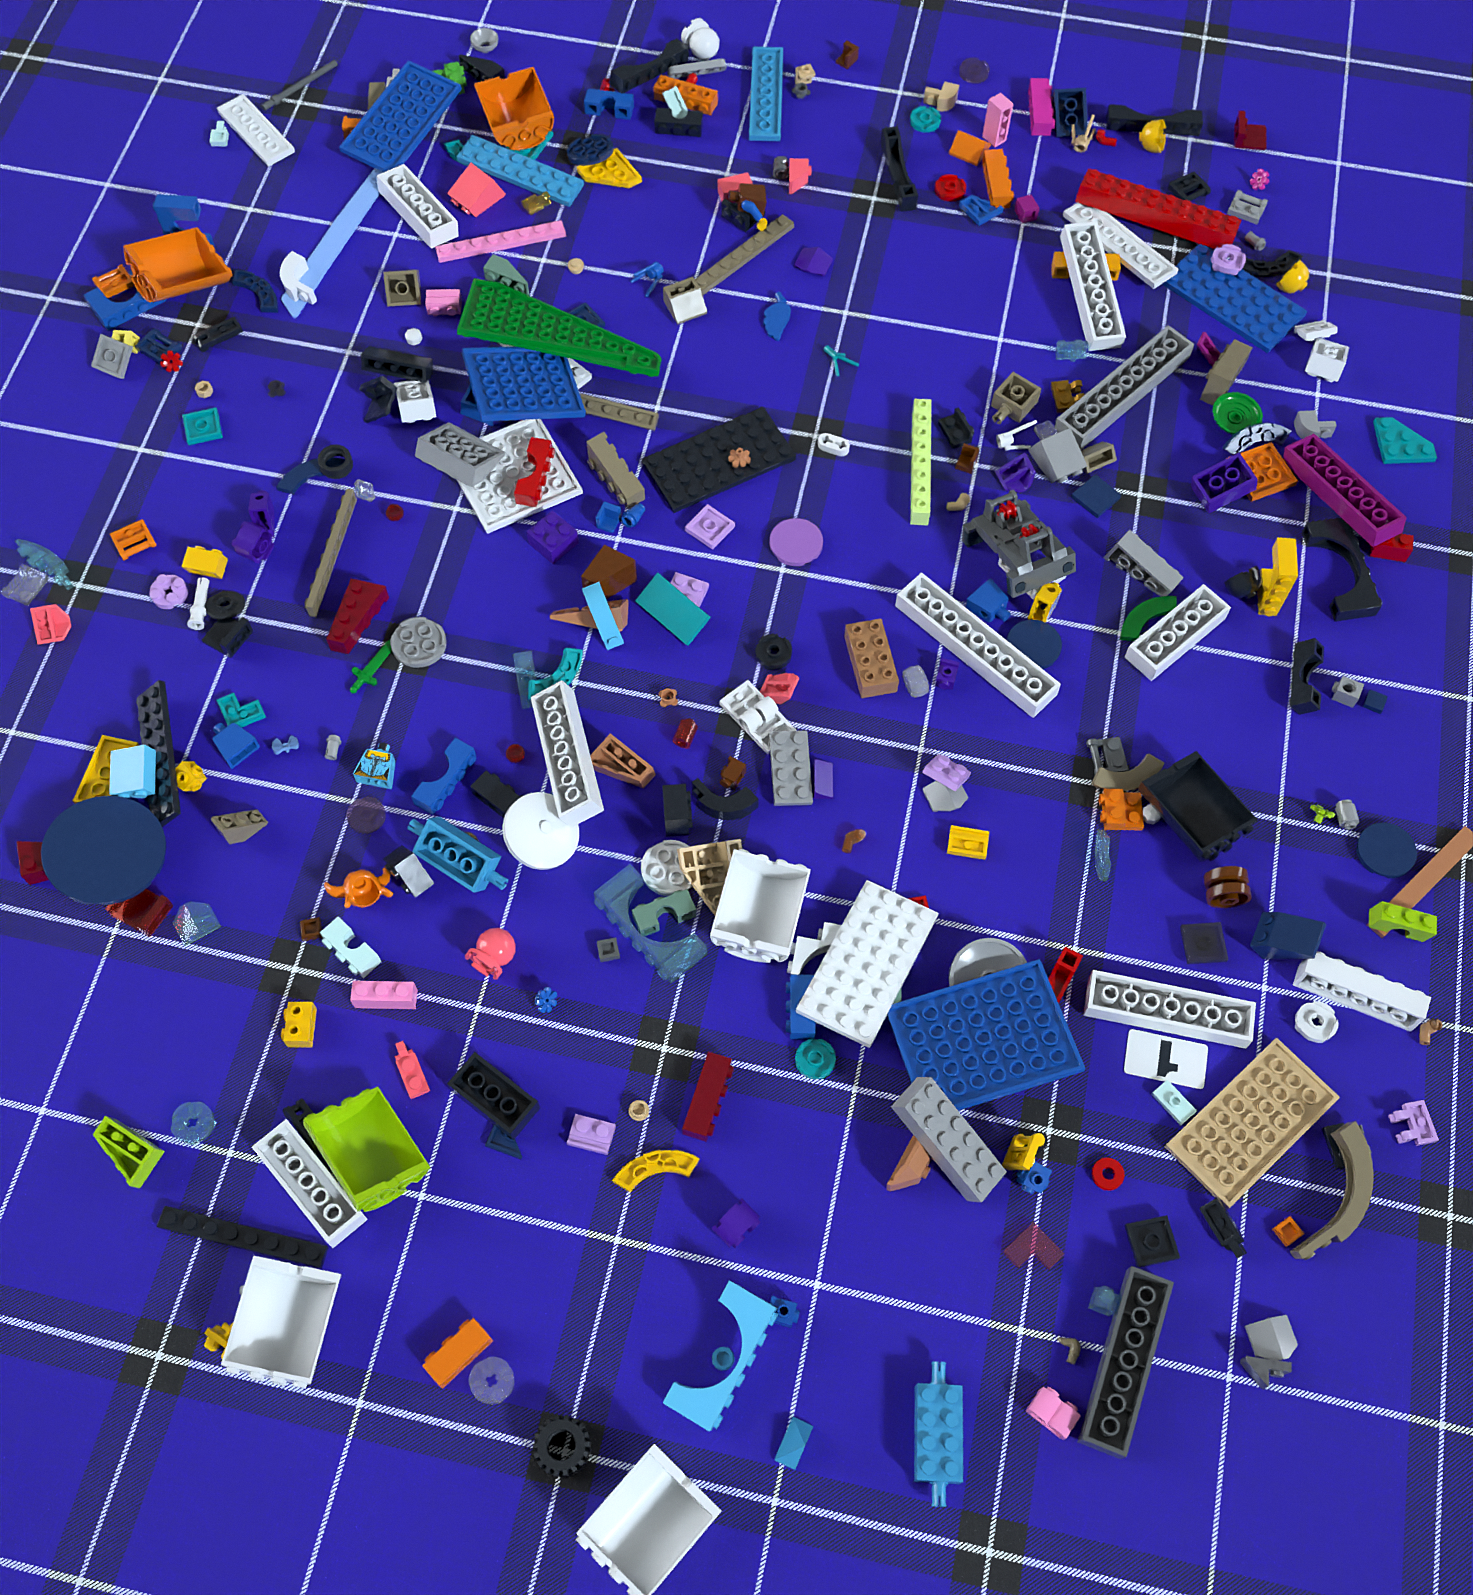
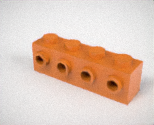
M659 76L654 85L655 100L666 103L663 93L677 86L687 109L703 111V114L712 115L718 104V91L668 76Z

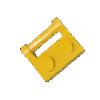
M1035 1133L1032 1136L1016 1134L1011 1141L1002 1166L1007 1170H1030L1035 1162L1038 1147L1045 1143L1044 1136L1040 1133Z

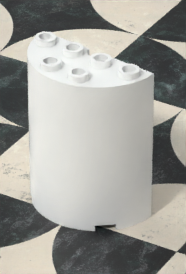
M734 849L710 939L716 946H724L725 952L743 959L770 963L771 959H775L778 962H782L790 954L811 869L801 864H789L782 859L772 862L768 860L769 858L766 855H754L743 849Z
M253 1256L221 1363L222 1366L227 1367L225 1372L239 1375V1372L247 1373L248 1377L253 1380L263 1382L264 1378H269L276 1385L286 1386V1383L290 1382L293 1383L292 1386L306 1389V1386L312 1382L341 1274Z
M653 1444L576 1533L578 1535L576 1541L585 1550L590 1547L593 1550L591 1554L602 1567L607 1564L610 1567L608 1572L619 1584L624 1581L629 1586L627 1590L629 1595H651L720 1514L721 1510Z

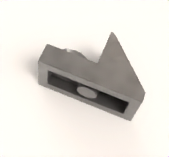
M1249 1356L1241 1359V1365L1263 1390L1269 1387V1373L1272 1377L1283 1378L1284 1375L1292 1372L1291 1362Z

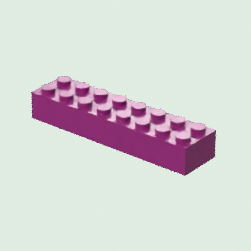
M1312 434L1285 447L1283 460L1290 470L1372 547L1403 532L1407 517L1318 436Z

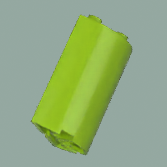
M379 1087L371 1090L369 1088L365 1089L358 1096L344 1099L341 1102V1106L329 1105L322 1112L312 1113L304 1118L303 1125L358 1212L362 1209L364 1212L372 1211L395 1200L408 1191L406 1186L411 1182L418 1183L430 1169L426 1159Z

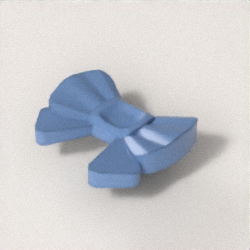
M290 736L288 743L282 744L278 738L272 742V749L276 755L282 751L288 753L289 749L299 748L298 739L294 736Z

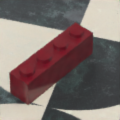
M708 1051L682 1128L683 1135L707 1142L708 1136L712 1137L715 1129V1124L712 1123L715 1116L719 1117L722 1108L719 1102L721 1097L725 1098L728 1085L725 1084L727 1078L732 1077L735 1066H732L731 1058Z

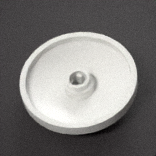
M535 792L522 796L510 806L503 821V837L508 850L520 863L533 869L547 870L563 864L573 855L579 841V826L577 824L570 827L559 819L554 795Z

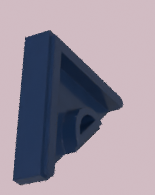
M493 1125L485 1147L521 1160L522 1155L516 1140H512Z

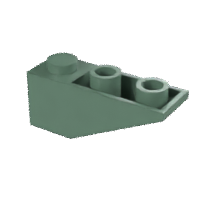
M493 254L483 267L485 279L502 283L529 295L528 282L507 259Z

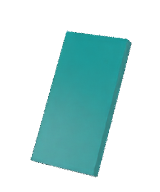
M659 573L654 576L635 600L688 646L711 618Z

